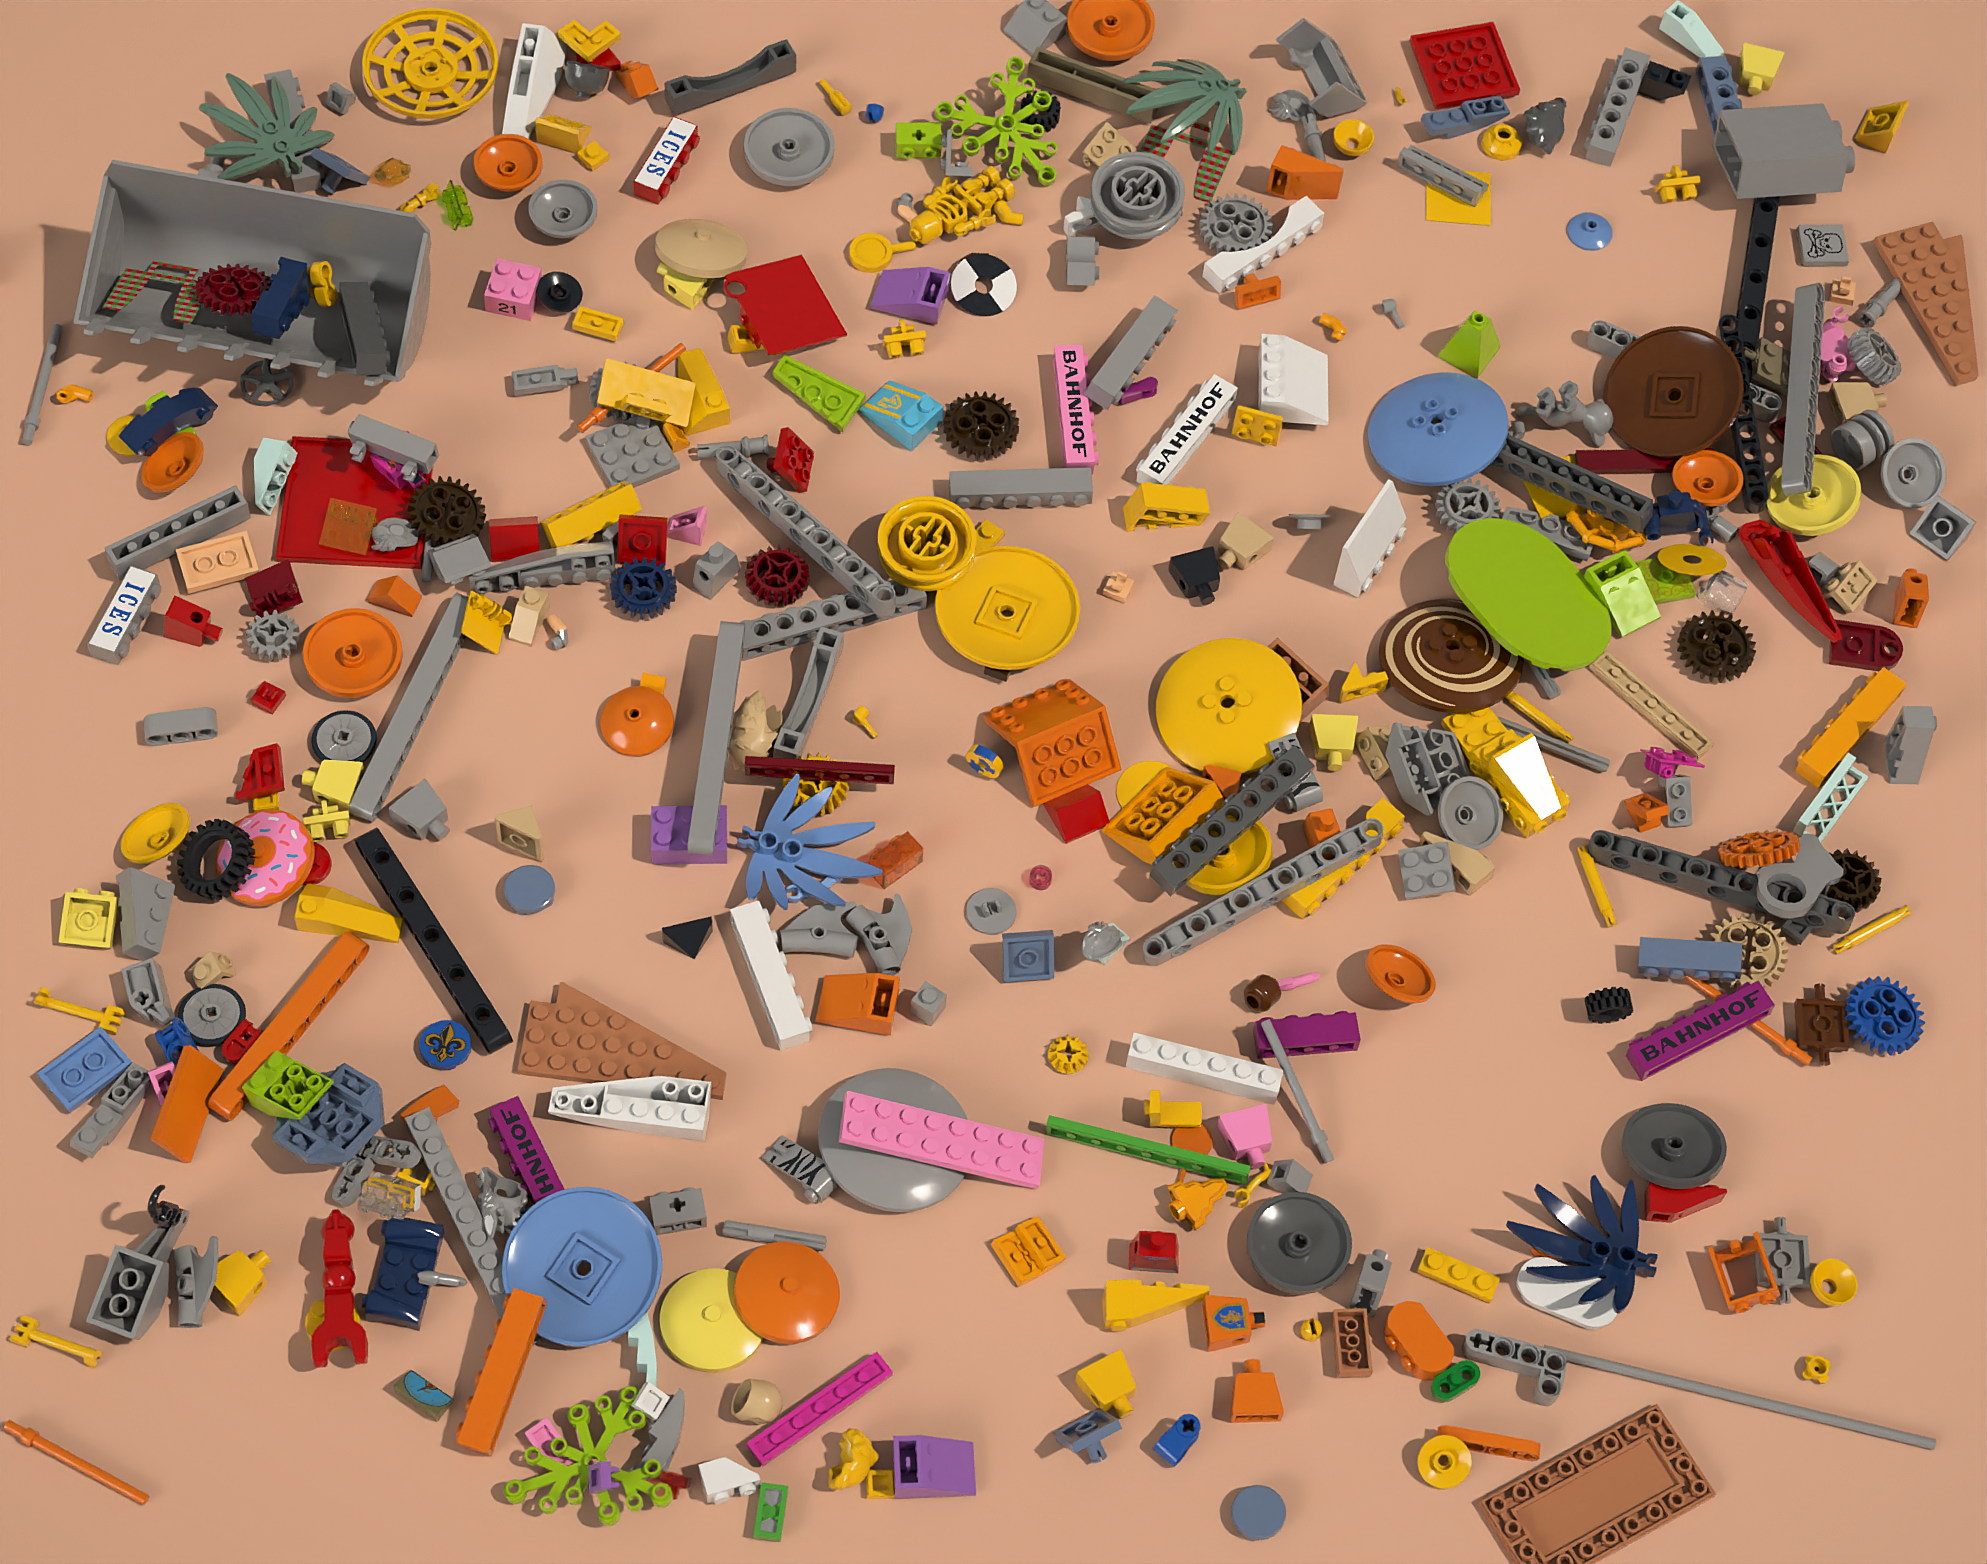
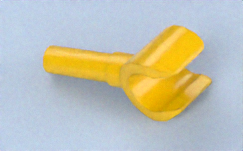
M860 705L854 711L853 721L858 725L862 724L873 739H875L878 734L866 720L870 713L864 706Z

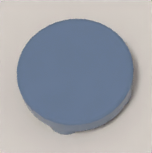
M535 865L518 867L508 875L505 881V898L519 915L538 913L553 904L555 896L554 880L551 874L542 867Z
M1252 1485L1241 1490L1235 1497L1231 1507V1517L1236 1529L1247 1540H1266L1275 1536L1282 1528L1286 1517V1508L1283 1499L1276 1491L1267 1486Z

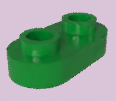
M1460 1361L1434 1378L1431 1385L1432 1395L1441 1402H1449L1478 1383L1480 1369L1472 1361ZM1461 1374H1468L1470 1376V1379H1463ZM1441 1386L1447 1387L1448 1392H1447V1393L1442 1392V1391L1440 1390V1387H1441Z

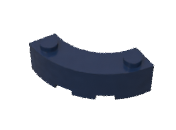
M201 388L181 389L178 395L171 398L166 395L151 404L152 409L143 416L138 414L124 428L119 437L135 454L151 457L158 447L176 432L192 425L206 424L213 417V413L218 405Z

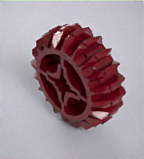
M778 545L776 550H772L769 546L767 552L760 549L758 556L753 555L751 562L747 563L745 578L746 586L749 588L751 596L756 595L757 602L764 599L766 606L772 602L776 608L778 603H782L786 607L788 601L795 604L796 597L802 598L803 592L808 589L810 574L804 557H799L797 551L790 553L789 546L785 550H781V547ZM766 569L767 572L764 573V576L759 579L758 576L761 573V571ZM795 574V580L791 584H789L788 580L791 579V576Z

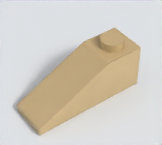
M1425 831L1421 836L1418 846L1447 841L1454 881L1470 896L1492 878L1495 867L1488 857L1483 856L1475 849Z

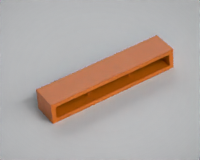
M513 1288L511 1294H507L503 1304V1309H505L502 1320L498 1319L494 1327V1335H496L492 1345H488L484 1355V1360H486L484 1369L478 1372L474 1385L477 1388L474 1396L468 1398L465 1406L467 1415L464 1423L460 1422L456 1430L455 1437L458 1438L456 1443L460 1446L492 1456L548 1304L544 1297Z

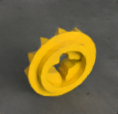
M1068 1034L1064 1037H1057L1050 1044L1048 1050L1050 1064L1057 1071L1065 1074L1079 1072L1086 1066L1089 1058L1086 1043H1083L1078 1036L1071 1037ZM1067 1046H1069L1071 1052L1076 1053L1072 1054L1070 1062H1068L1066 1054H1062L1066 1051Z

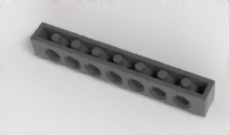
M1509 434L1501 452L1491 463V465L1639 533L1643 531L1653 516V499Z
M1295 745L1289 750L1283 749L1275 757L1277 761L1271 766L1268 763L1263 766L1258 772L1259 776L1256 779H1248L1241 786V792L1236 796L1231 794L1223 802L1224 806L1220 810H1212L1206 816L1205 823L1201 826L1196 824L1187 833L1188 837L1184 841L1181 839L1177 840L1170 847L1169 850L1171 852L1165 857L1160 855L1152 863L1153 869L1150 876L1170 897L1312 774L1315 765ZM1284 770L1289 776H1282L1278 771ZM1267 785L1272 791H1264L1261 786ZM1249 800L1254 804V806L1249 807L1245 805L1243 801ZM1231 815L1235 817L1237 821L1231 822L1227 820L1226 816ZM1208 831H1216L1219 837H1212ZM1190 846H1197L1202 852L1196 853L1191 850ZM1179 861L1184 867L1177 868L1172 862Z

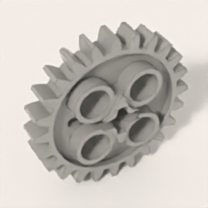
M1235 193L1234 198H1230L1226 194L1224 200L1217 196L1216 202L1211 200L1209 206H1205L1204 212L1201 213L1199 228L1201 229L1200 236H1204V243H1210V250L1218 248L1217 254L1222 251L1235 252L1257 247L1271 239L1273 224L1271 223L1272 216H1267L1268 209L1261 210L1263 203L1255 205V198L1248 201L1246 195L1241 199L1237 193Z

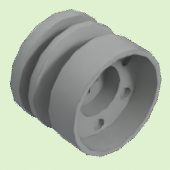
M1865 410L1832 431L1831 445L1838 459L1847 463L1853 470L1859 471L1886 454L1890 447L1894 445V437L1888 423L1880 414L1873 410Z

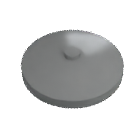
M776 109L761 115L749 126L744 138V155L751 170L760 178L776 185L798 186L816 180L827 171L834 157V138L830 128L818 116L801 109Z

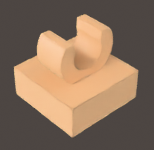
M1842 276L1841 280L1834 278L1831 283L1829 302L1852 306L1856 282H1851L1852 278Z
M1112 572L1103 590V595L1125 604L1135 580L1127 578L1128 575L1118 572L1117 574Z

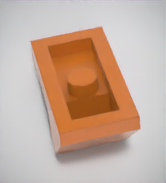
M1647 793L1624 800L1625 806L1639 832L1661 826V817L1669 814V808L1666 803Z

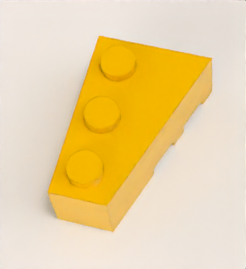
M1141 482L1123 507L1127 532L1134 531V527L1148 526L1149 530H1154L1157 528L1156 525L1170 524L1171 528L1200 526L1210 514L1206 489L1192 486H1174L1172 484H1153L1151 482Z

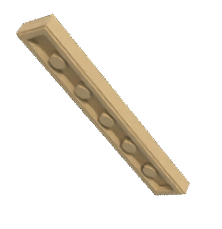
M1607 650L1589 666L1595 674L1690 756L1696 757V761L1713 747L1714 742Z

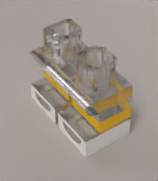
M377 1172L362 1184V1195L358 1197V1210L365 1213L369 1211L376 1212L382 1218L389 1220L392 1217L403 1220L407 1210L415 1212L420 1208L421 1184L404 1179L398 1180L397 1177Z

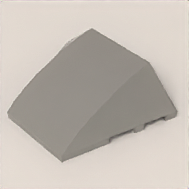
M1394 723L1392 725L1385 755L1402 800L1429 816L1438 807L1441 794L1448 784L1458 778L1471 776L1455 733L1432 728L1429 730L1419 729L1418 726L1407 727L1402 726L1401 723Z

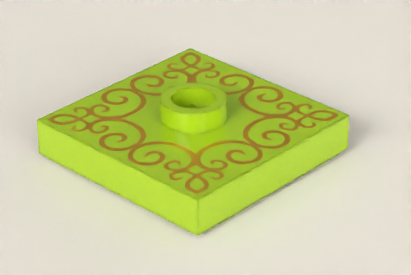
M1658 558L1636 562L1655 604L1695 597L1696 592L1689 575L1668 569L1660 563Z

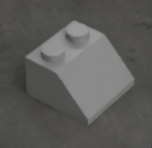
M1024 0L1018 6L1003 32L1032 56L1037 47L1047 49L1066 34L1067 17L1047 0Z

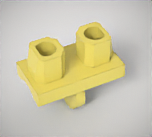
M321 800V808L313 809V816L303 817L304 825L309 830L313 842L325 840L323 829L333 828L334 837L337 839L348 837V825H351L349 811L339 812L338 805L328 806L327 800Z

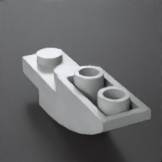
M132 1062L101 1098L102 1104L72 1137L70 1147L93 1158L104 1144L109 1146L147 1092L151 1084L148 1070Z
M679 1389L675 1395L671 1394L660 1417L650 1422L648 1426L649 1441L654 1444L649 1443L641 1455L642 1461L638 1467L634 1465L630 1471L644 1467L648 1460L655 1459L659 1461L662 1468L661 1474L657 1478L662 1479L678 1448L683 1430L685 1415L683 1390ZM652 1465L648 1471L655 1472L658 1466Z

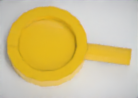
M864 233L858 235L852 241L849 249L850 261L860 271L877 273L890 265L893 253L915 250L916 245L915 241L891 244L883 235Z

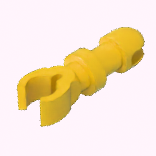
M435 183L429 184L422 194L417 193L414 195L413 200L403 203L400 211L413 213L417 207L425 206L426 201L439 198L441 196V193L438 191L439 187Z

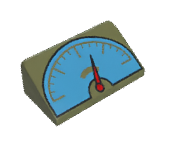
M410 1370L393 1386L397 1394L437 1422L454 1401L452 1397L413 1370Z

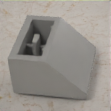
M474 534L428 550L437 577L445 583L449 582L450 585L462 582L463 577L470 574L473 577L486 573L487 568L491 567L478 537Z

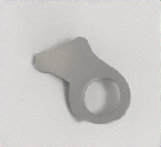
M1806 833L1799 838L1801 849H1799L1800 852H1798L1794 863H1773V865L1763 866L1756 872L1758 877L1757 899L1769 913L1781 918L1801 917L1812 908L1820 894L1825 895L1829 887L1838 883L1843 876L1844 869L1824 849L1815 835ZM1776 881L1793 884L1800 890L1803 899L1796 903L1778 901L1771 896L1767 886Z

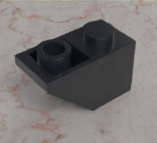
M1650 61L1638 93L1658 101L1683 95L1691 75Z

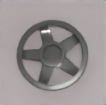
M265 358L253 363L241 374V390L254 403L261 405L278 403L284 400L293 389L294 377L292 371L288 367H284L282 369L286 372L273 375L270 368L273 360ZM263 365L261 376L248 375L253 369ZM289 378V388L283 394L277 386V382ZM245 381L258 385L252 396L245 389ZM272 392L278 397V399L272 401L258 400L263 393Z

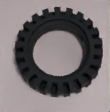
M214 819V822L208 820L205 821V826L200 824L196 827L199 833L191 831L188 834L192 838L191 841L185 839L182 843L187 848L186 850H179V855L184 858L177 860V865L182 867L177 870V873L181 876L180 881L185 885L186 889L208 900H222V896L226 898L231 896L230 890L236 893L240 889L237 885L238 882L243 885L247 880L243 878L244 873L251 874L252 870L247 868V866L254 865L255 860L249 857L255 855V849L251 848L254 843L253 840L249 839L250 835L238 826L226 820ZM227 839L232 848L228 866L219 877L212 880H204L201 875L200 866L205 852L214 842Z

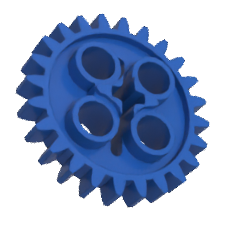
M1877 976L1874 980L1869 977L1864 982H1859L1849 992L1851 995L1845 1000L1849 1003L1844 1007V1010L1849 1012L1845 1020L1852 1021L1848 1028L1856 1029L1857 1032L1854 1038L1861 1036L1863 1038L1862 1046L1868 1042L1870 1044V1051L1878 1047L1881 1055L1885 1051L1890 1056L1895 1052L1901 1054L1905 1050L1908 1051L1920 1040L1919 1036L1924 1032L1920 1027L1925 1024V1021L1919 1019L1924 1012L1917 1010L1921 1003L1913 1002L1912 999L1915 994L1908 995L1906 993L1907 986L1900 989L1898 980L1891 984L1889 977L1883 981L1880 976Z

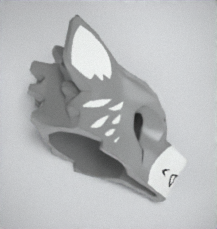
M483 1167L475 1181L480 1190L476 1205L483 1217L486 1232L489 1238L493 1239L496 1230L502 1233L505 1230L511 1234L517 1222L529 1210L526 1206L528 1201L527 1192L520 1187V1183L501 1177L490 1168ZM497 1190H505L507 1197L497 1195Z

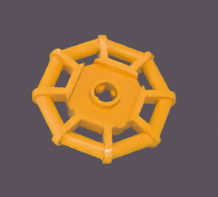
M1574 502L1570 512L1566 515L1567 521L1575 527L1583 538L1582 542L1585 544L1591 543L1612 550V553H1619L1620 550L1634 546L1642 547L1647 542V535L1644 533V529L1641 533H1636L1631 528L1615 521L1605 520L1609 518ZM1580 509L1586 510L1587 514H1580Z

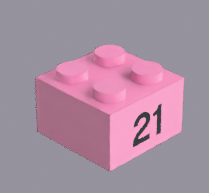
M497 258L484 293L485 311L531 321L538 300L537 285L542 277V268Z

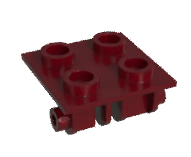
M289 559L245 578L252 602L249 603L250 609L253 612L255 611L256 615L261 618L264 617V611H267L269 615H273L274 610L280 613L303 603Z

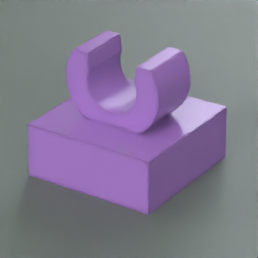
M600 1461L590 1465L589 1494H600L619 1487L620 1483L611 1481V1474L618 1473L619 1468L611 1467V1463L608 1461Z

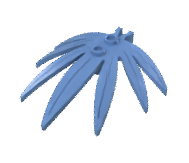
M796 774L773 805L763 831H753L751 828L743 826L742 834L750 838L747 840L739 838L737 841V847L750 848L755 851L746 876L748 900L753 901L759 894L762 887L763 873H765L767 886L772 897L783 910H788L787 893L777 870H780L793 884L810 896L832 905L845 907L846 902L838 895L795 867L837 878H867L882 875V869L862 861L827 851L803 847L833 845L855 839L873 830L875 822L831 825L792 834V831L805 825L816 816L832 794V787L824 789L799 806L783 821L790 812L798 792L800 776Z

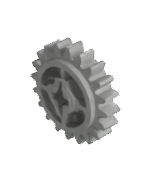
M1468 478L1467 483L1460 481L1457 484H1449L1448 487L1444 485L1441 492H1438L1435 503V508L1437 509L1436 517H1441L1440 525L1448 524L1447 531L1454 528L1455 533L1472 521L1485 518H1499L1501 507L1498 506L1500 499L1494 498L1496 492H1487L1488 484L1481 487V480L1474 484L1471 478ZM1450 503L1454 505L1455 512L1452 510ZM1480 503L1483 505L1485 512L1482 511Z

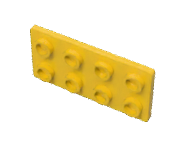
M606 359L597 404L685 428L688 426L696 384L612 359Z

